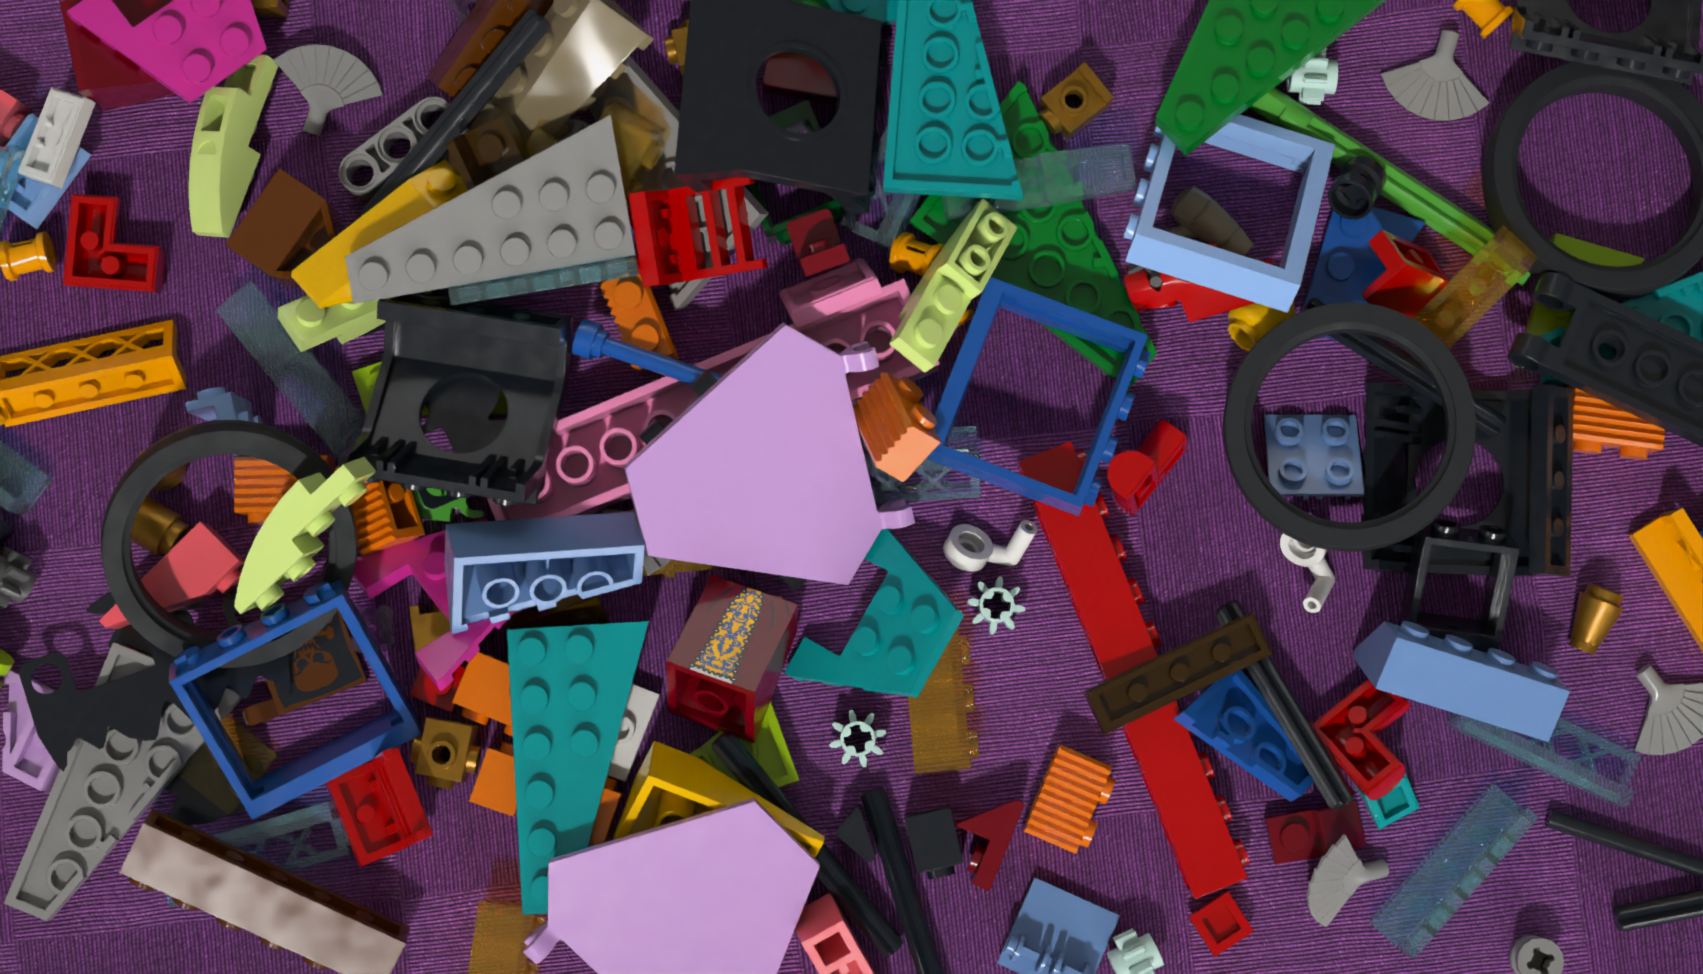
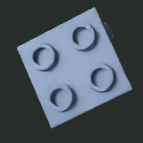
M1264 415L1268 476L1266 477L1282 496H1302L1303 500H1308L1309 496H1316L1317 500H1322L1323 496H1343L1344 500H1350L1351 496L1364 497L1356 415Z
M1034 877L997 964L1019 974H1097L1096 970L1120 915Z

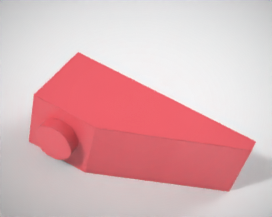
M200 521L141 581L153 599L166 611L170 612L215 597L219 592L226 595L232 591L239 583L245 559L211 525ZM117 604L99 620L104 627L120 629L131 625L123 616Z
M831 893L803 907L795 930L802 946L819 974H876Z

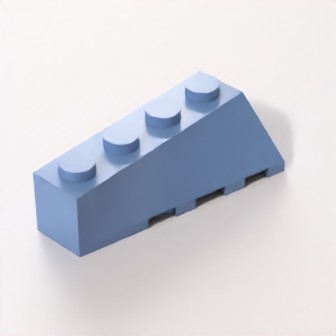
M634 512L446 524L445 574L451 634L467 631V624L489 618L491 624L510 619L509 613L536 605L539 611L556 607V602L578 594L582 599L642 583L645 544Z
M1384 621L1354 650L1353 658L1375 689L1549 742L1570 694V690L1558 678L1559 672L1548 665L1533 661L1529 667L1515 662L1516 659L1512 655L1495 648H1489L1487 653L1472 649L1473 645L1454 635H1446L1443 640L1429 635L1430 632L1426 628L1409 621H1403L1401 626Z

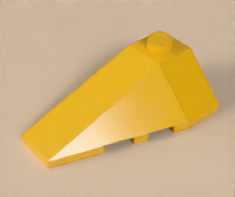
M444 159L408 179L292 270L291 277L320 309L353 301L345 256L467 192L468 190L462 177L457 175L451 165Z
M654 741L635 777L613 840L755 798L814 857H816L821 849L825 836L698 757Z

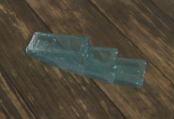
M1130 143L1040 153L1037 157L1014 159L1024 200L942 196L945 220L965 218L981 199L986 200L1000 213L1134 191L1137 189Z
M250 280L215 308V311L306 422L339 458V454L359 437L366 417L344 393L342 387L315 357L311 349L300 352L278 320V310L255 283Z

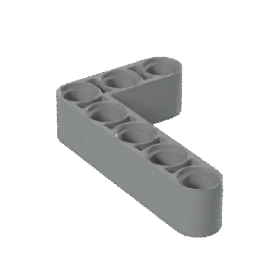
M427 97L368 139L341 161L338 171L342 185L357 199L370 201L405 159V157L401 159L390 157V148L393 143L401 139L409 140L411 144L410 153L428 131L426 129L428 118L436 112H444L450 104L439 97ZM468 127L465 129V131H464L462 134H464V133L470 131V130L468 129ZM449 150L440 159V161H443L445 159L450 164L448 158ZM362 167L373 168V178L367 185L357 187L353 184V176L358 169ZM569 267L558 268L548 277H541L536 275V273H529L527 276L539 288L554 290L562 286L567 280Z

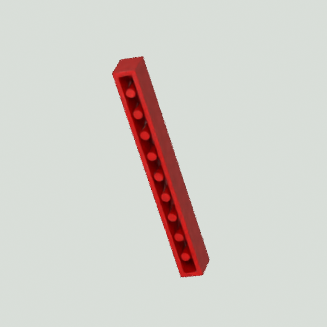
M1069 441L1023 459L1016 466L1019 473L1023 476L1073 494L1086 460V455L1082 448L1074 450L1072 442ZM1098 492L1093 507L1086 504L1083 505L1079 517L1030 499L1103 682L1157 657L1155 649L1162 646L1158 632L1152 621L1144 623L1138 605L1144 603V599L1135 578L1127 579L1120 562L1127 560L1126 554L1118 535L1109 536L1103 519L1109 517V513L1101 493ZM1174 701L1122 726V729L1188 893L1192 898L1197 899L1247 879L1244 867L1250 865V861L1240 838L1236 840L1231 838L1226 823L1232 821V816L1222 794L1214 796L1208 779L1215 777L1205 751L1197 753L1191 739V735H1194V733L1173 719L1183 710L1179 709L1177 702Z

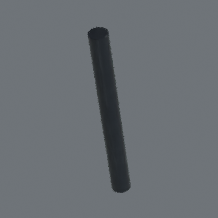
M1552 809L1547 814L1545 820V827L1703 878V858Z

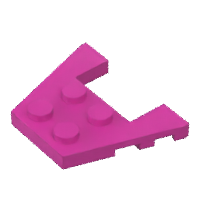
M82 0L67 11V15L79 26L82 25L99 37L115 51L117 50L140 66L141 70L189 104L267 50L251 0H173L135 27L131 26L112 0Z
M483 518L473 522H485L488 520ZM446 530L356 558L353 578L369 599H372L409 575H413L450 622L445 574ZM489 618L467 624L468 630L451 634V631L415 652L418 663L439 691H442L454 680L452 673L464 660L470 662L480 651L479 644L494 627L500 629L507 620L491 624Z

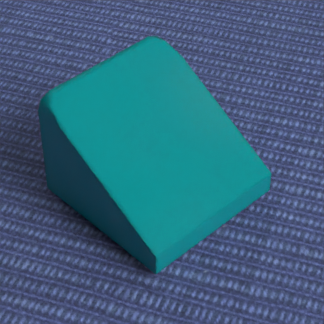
M1406 773L1398 785L1388 794L1372 801L1354 783L1356 790L1379 830L1420 808Z

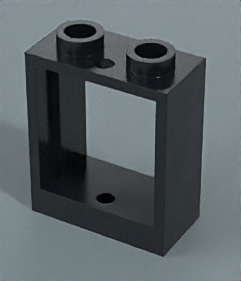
M1435 519L1432 524L1415 534L1398 625L1401 626L1403 621H1409L1426 628L1430 632L1429 635L1443 640L1446 635H1454L1473 645L1472 649L1485 653L1488 652L1489 648L1499 650L1520 550L1511 534H1508L1507 530L1493 525H1481L1479 530L1461 528L1459 523L1447 519ZM1432 545L1495 553L1481 620L1419 612Z

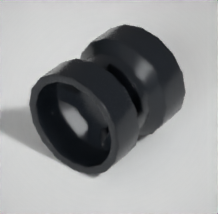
M1366 156L1350 158L1345 162L1338 177L1329 189L1328 202L1331 208L1338 215L1346 219L1356 220L1364 218L1371 211L1376 198L1380 195L1386 184V173L1383 167L1376 160Z

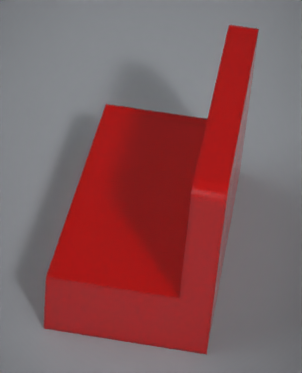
M1381 230L1368 242L1387 269L1361 293L1368 303L1393 309L1412 317L1451 283L1427 248L1384 230Z

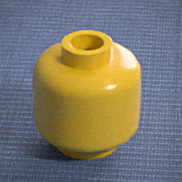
M1294 300L1288 313L1258 303L1230 310L1228 312V332L1238 346L1249 352L1267 332L1284 320L1296 315V311L1293 308L1295 305Z

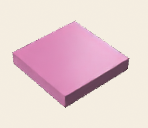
M858 258L780 290L779 295L795 328H799L883 293L878 278L864 258Z

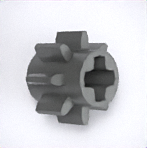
M6 546L3 547L0 553V606L7 608L10 599L15 602L23 601L30 594L35 583V573L28 569L32 559Z

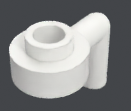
M1023 520L1005 547L992 544L989 536L981 529L972 525L961 524L951 530L944 542L943 551L951 564L960 570L979 571L985 566L986 562L1015 566L1020 561L1038 529L1032 521Z
M1283 533L1280 539L1282 553L1292 563L1308 567L1315 578L1303 601V606L1308 612L1317 613L1320 611L1335 583V576L1324 558L1327 550L1301 543Z

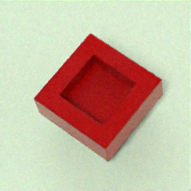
M460 665L452 673L454 680L442 691H439L423 668L420 667L409 696L454 713L457 704L452 703L466 667Z
M1226 890L1187 915L1214 957L1254 932L1236 902Z

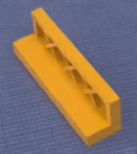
M174 320L0 356V413L7 421L4 423L5 427L186 389L187 376L177 355V328ZM163 338V345L147 349L142 348L149 341ZM117 349L109 357L96 358L103 351ZM72 359L65 366L51 368L59 360ZM27 368L19 376L6 378L7 371Z
M1678 508L1666 511L1629 534L1628 537L1703 652V538L1685 510Z

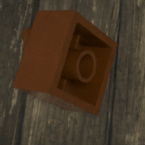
M279 168L225 245L286 288L300 287L291 277L292 270L341 233L340 213L326 199Z

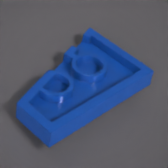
M1374 206L1364 218L1356 220L1346 219L1331 209L1301 312L1312 298H1316L1326 305L1344 302L1368 304L1361 293L1387 270L1368 242L1381 230L1412 242L1426 222ZM1328 335L1322 336V337H1325V338H1328V339H1331V340L1336 341L1335 339L1331 338V337L1328 336Z
M1242 670L1208 685L1173 718L1290 802L1300 797L1314 783L1264 696Z

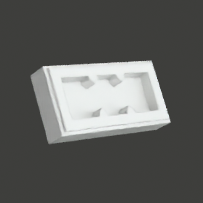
M51 87L17 173L62 189L96 103L86 97Z
M632 684L608 773L609 776L627 781L661 694Z

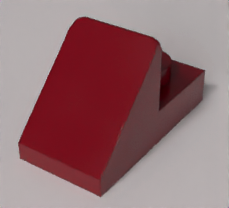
M823 209L787 223V230L803 276L807 277L850 261L845 244L841 243L829 209Z
M1011 799L954 823L959 828L987 839L984 847L976 844L966 871L973 873L970 881L973 885L990 892L1025 803L1017 799Z
M1352 800L1336 810H1332L1328 805L1264 818L1272 860L1275 865L1325 856L1331 845H1335L1343 834L1347 836L1353 850L1366 846L1356 800Z

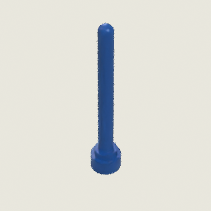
M588 319L581 321L572 345V353L577 356L592 360L594 356L602 358L606 355L688 384H692L706 371L705 369L610 337L611 333L604 330L603 324ZM709 371L717 380L723 377L720 374Z

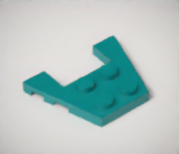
M889 528L881 529L864 559L888 573L842 654L838 656L804 637L784 673L802 682H807L808 680L822 682L830 686L841 687L844 685L862 688L866 691L918 698L963 619L964 614L936 581L918 564L913 554L892 533L893 531Z

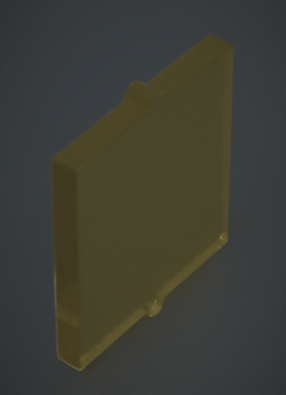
M228 715L222 722V725L256 780L264 775L279 754ZM204 743L177 775L231 816L241 804V801L207 744Z

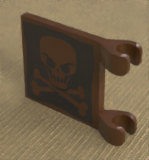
M339 610L315 637L297 650L289 653L291 684L289 694L282 691L275 680L270 681L265 678L272 699L245 708L242 711V715L248 726L256 727L281 715L368 682L346 623Z

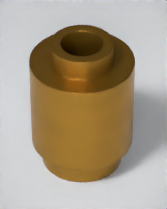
M146 496L135 516L131 530V541L157 556L166 555L189 532L190 526L182 522L180 514Z

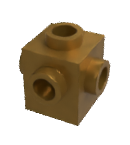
M426 717L423 735L414 738L411 750V762L417 763L415 773L426 775L427 785L454 789L455 781H468L469 773H477L481 759L482 747L475 745L479 726L435 717ZM445 746L451 753L448 762L442 757V750Z

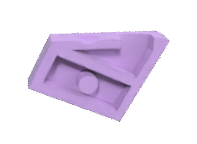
M10 670L8 675L4 676V684L9 685V712H3V732L6 736V743L2 749V772L40 791L49 792L60 769L38 737L19 672ZM31 678L32 685L36 691L43 694L56 691Z

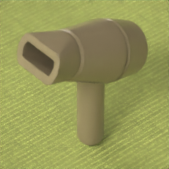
M1192 185L1184 189L1175 198L1170 214L1180 225L1167 232L1189 239L1197 237L1207 244L1216 243L1218 248L1245 256L1254 244L1242 227H1239V224L1216 199H1213L1211 195L1200 188Z

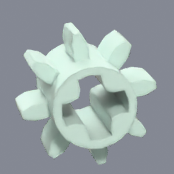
M1327 48L1287 77V91L1299 93L1298 102L1301 104L1321 105V101H1324V94L1334 95L1336 92L1338 61L1326 58Z
M1000 576L995 581V587L988 589L983 582H978L977 587L982 593L979 599L972 598L967 600L968 605L978 607L979 614L972 620L973 625L984 619L990 623L989 633L991 635H994L997 630V624L1004 622L1007 628L1013 630L1015 625L1010 616L1013 612L1021 613L1025 611V607L1014 604L1013 597L1019 593L1020 588L1015 587L1008 592L1002 588L1003 579ZM994 593L1001 594V602L1008 604V611L1000 612L998 619L991 618L990 609L983 608L984 600L992 599Z
M850 710L849 719L851 723L845 727L837 722L832 724L836 730L841 732L840 740H835L829 745L831 748L842 746L846 753L842 757V764H846L851 756L859 757L862 767H866V754L870 751L877 755L884 753L880 747L875 745V738L884 736L886 730L873 731L870 726L874 720L873 713L869 714L865 721L862 722L857 721L856 714L853 710ZM854 725H859L862 732L870 731L872 740L865 742V750L862 752H856L854 745L846 746L844 742V737L851 735V727Z
M1133 928L1113 937L1117 948L1106 953L1115 974H1155V969L1164 966L1162 957L1151 935L1147 933L1138 938Z

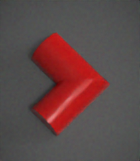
M85 194L71 195L63 276L64 286L160 293L164 285L166 273L164 250L160 246L117 243L121 208L120 198Z
M1160 419L1135 451L1128 450L1119 453L1110 462L1107 477L1115 501L1128 515L1135 516L1188 449L1187 437L1183 432L1167 421Z
M1367 679L1316 720L1313 726L1334 761L1372 801L1388 794L1398 785L1405 774L1404 764L1377 735L1407 712L1411 706L1404 697L1375 689L1370 680Z

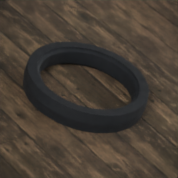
M1578 62L1560 65L1525 86L1503 110L1491 132L1483 156V199L1492 227L1503 246L1521 267L1538 280L1544 272H1556L1612 300H1624L1650 293L1674 282L1684 275L1703 256V105L1679 82ZM1588 93L1609 94L1631 100L1643 106L1670 128L1681 144L1689 162L1693 180V200L1689 219L1683 232L1666 253L1637 265L1603 266L1568 254L1557 247L1540 231L1526 210L1517 178V158L1521 140L1531 120L1538 112L1548 105L1569 96Z
M1355 302L1333 303L1308 309L1284 320L1267 332L1247 353L1231 381L1223 412L1224 448L1231 473L1240 491L1255 511L1274 528L1301 543L1321 549L1344 552L1368 551L1398 543L1416 534L1435 520L1452 502L1464 482L1473 458L1476 442L1475 407L1469 384L1458 361L1448 347L1424 325L1405 314L1379 305ZM1359 333L1378 337L1397 345L1414 357L1427 371L1443 403L1446 420V439L1443 454L1434 476L1413 501L1387 516L1374 520L1352 523L1336 522L1302 511L1286 500L1272 486L1265 476L1254 450L1251 430L1252 412L1263 381L1273 367L1289 352L1310 340L1331 334Z
M217 420L194 424L177 430L148 447L135 459L118 482L107 504L102 523L101 556L103 569L110 592L123 616L136 631L157 648L176 657L190 647L198 646L201 649L217 641L218 635L222 632L196 627L178 619L160 606L146 590L136 571L131 550V530L142 502L154 486L175 469L194 460L213 455L237 454L252 456L278 465L298 480L319 472L327 480L334 473L330 466L316 451L291 434L272 426L244 420ZM341 504L332 513L335 521L327 528L329 534L328 553L322 574L317 583L327 581L331 584L341 579L348 591L355 570L358 536L352 506L344 507ZM336 607L219 666V668L258 665L278 659L297 650L315 637L328 624L338 608Z

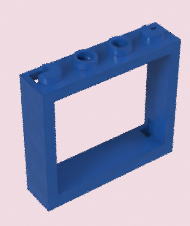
M990 277L934 415L937 420L934 428L937 430L936 433L939 435L938 438L942 443L927 457V460L1079 517L1084 504L1093 507L1103 481L1094 478L1100 461L1109 464L1119 440L1118 437L1111 435L1116 419L1126 421L1135 398L1134 394L1127 392L1132 377L1136 376L1142 379L1151 353L1143 350L1148 335ZM1000 308L1125 354L1073 494L946 446Z
M341 579L331 584L327 581L317 583L303 593V598L287 606L285 603L273 605L260 615L259 620L245 627L241 624L234 625L220 633L216 639L217 641L201 649L198 646H194L182 651L174 658V663L170 664L169 683L252 820L374 759L382 751L395 748L422 734L418 714ZM337 607L392 703L394 710L255 780L195 678Z

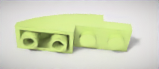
M268 55L258 56L228 77L224 87H214L204 95L194 131L189 168L192 232L199 236L229 238L233 227L237 223L240 208L248 187L254 178V171L261 155L248 145L256 131L257 121L267 95L272 89L273 79L278 69V65Z
M981 199L977 202L949 238L909 297L898 316L902 321L889 344L924 373L935 367L969 303L984 290L1018 227L986 200Z
M434 290L419 293L430 294ZM306 295L278 307V320L300 352L337 337L342 345L385 323V320L377 319L378 300L356 304L351 301L320 309Z
M365 457L343 464L327 480L320 472L299 479L280 499L263 523L245 560L234 605L240 614L257 606L261 611L266 610L284 595L283 590L280 588L290 578L293 582L297 581L316 565L312 557L325 546L317 535L326 530L335 521L332 513L341 504L347 507L367 491L368 488L363 483L376 472Z

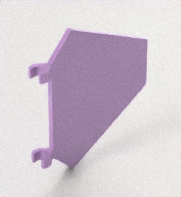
M782 323L632 457L623 467L648 556L849 585L881 529L903 528L915 523L912 507L910 504L906 505L903 497L892 499L881 505L880 508H876L846 380V373L863 372L879 367L875 348H870L869 343L866 341L854 344L843 352L836 353L798 330Z
M755 798L549 859L548 922L533 930L524 939V943L527 946L523 949V953L537 965L551 952L559 940H563L597 974H777L820 864Z

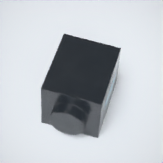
M950 806L904 816L917 874L927 872L928 880L955 874L954 865L963 863Z

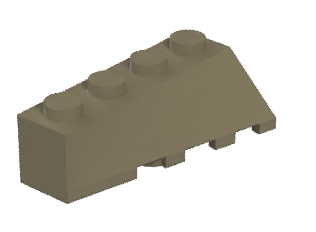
M554 0L544 16L550 23V29L480 111L469 129H475L510 113L530 157L553 146L568 130L567 120L575 112L581 110L585 112L597 100L594 95L597 88L608 77L616 80L628 67L624 60L637 47L644 51L654 40L643 27L613 0Z

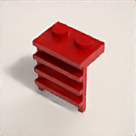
M735 177L713 181L712 191L694 192L691 188L685 186L669 190L641 191L628 194L630 202L629 221L634 229L638 251L636 266L639 274L642 276L643 287L677 284L768 268L767 258L754 260L743 186L755 184L754 179ZM726 189L738 262L735 264H730L718 191ZM696 194H702L713 262L712 268H706L694 196Z
M398 747L382 751L370 762L360 765L325 783L359 868L420 843L434 835Z

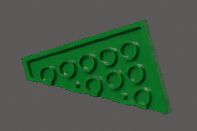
M1209 0L1158 110L1155 120L1156 126L1187 156L1387 0Z
M1018 81L1000 104V109L1024 200L929 195L910 219L909 224L933 243L945 245L977 202L981 199L986 200L1018 227L991 277L1148 335L1143 350L1151 353L1148 361L1149 364L1157 354L1153 342L1140 321V316L1133 307L1118 277L1116 267L1103 241L1100 240L1088 211L1085 210L1076 192L1073 180L1058 150L1054 147L1043 120L1039 117L1027 92V87ZM1039 323L1116 381L1125 354ZM1132 377L1128 390L1138 379V377Z

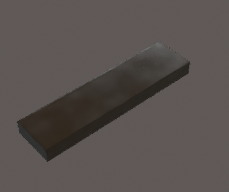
M1252 611L1083 691V694L1102 734H1107L1258 662L1273 653Z

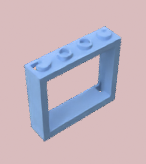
M1238 115L1204 142L1303 174L1280 267L1153 227L1176 147L1156 126L1153 136L1161 138L1159 146L1151 143L1143 170L1151 174L1149 180L1141 178L1132 205L1141 208L1139 215L1130 214L1124 231V238L1131 240L1125 261L1288 313L1301 285L1335 144L1244 115Z

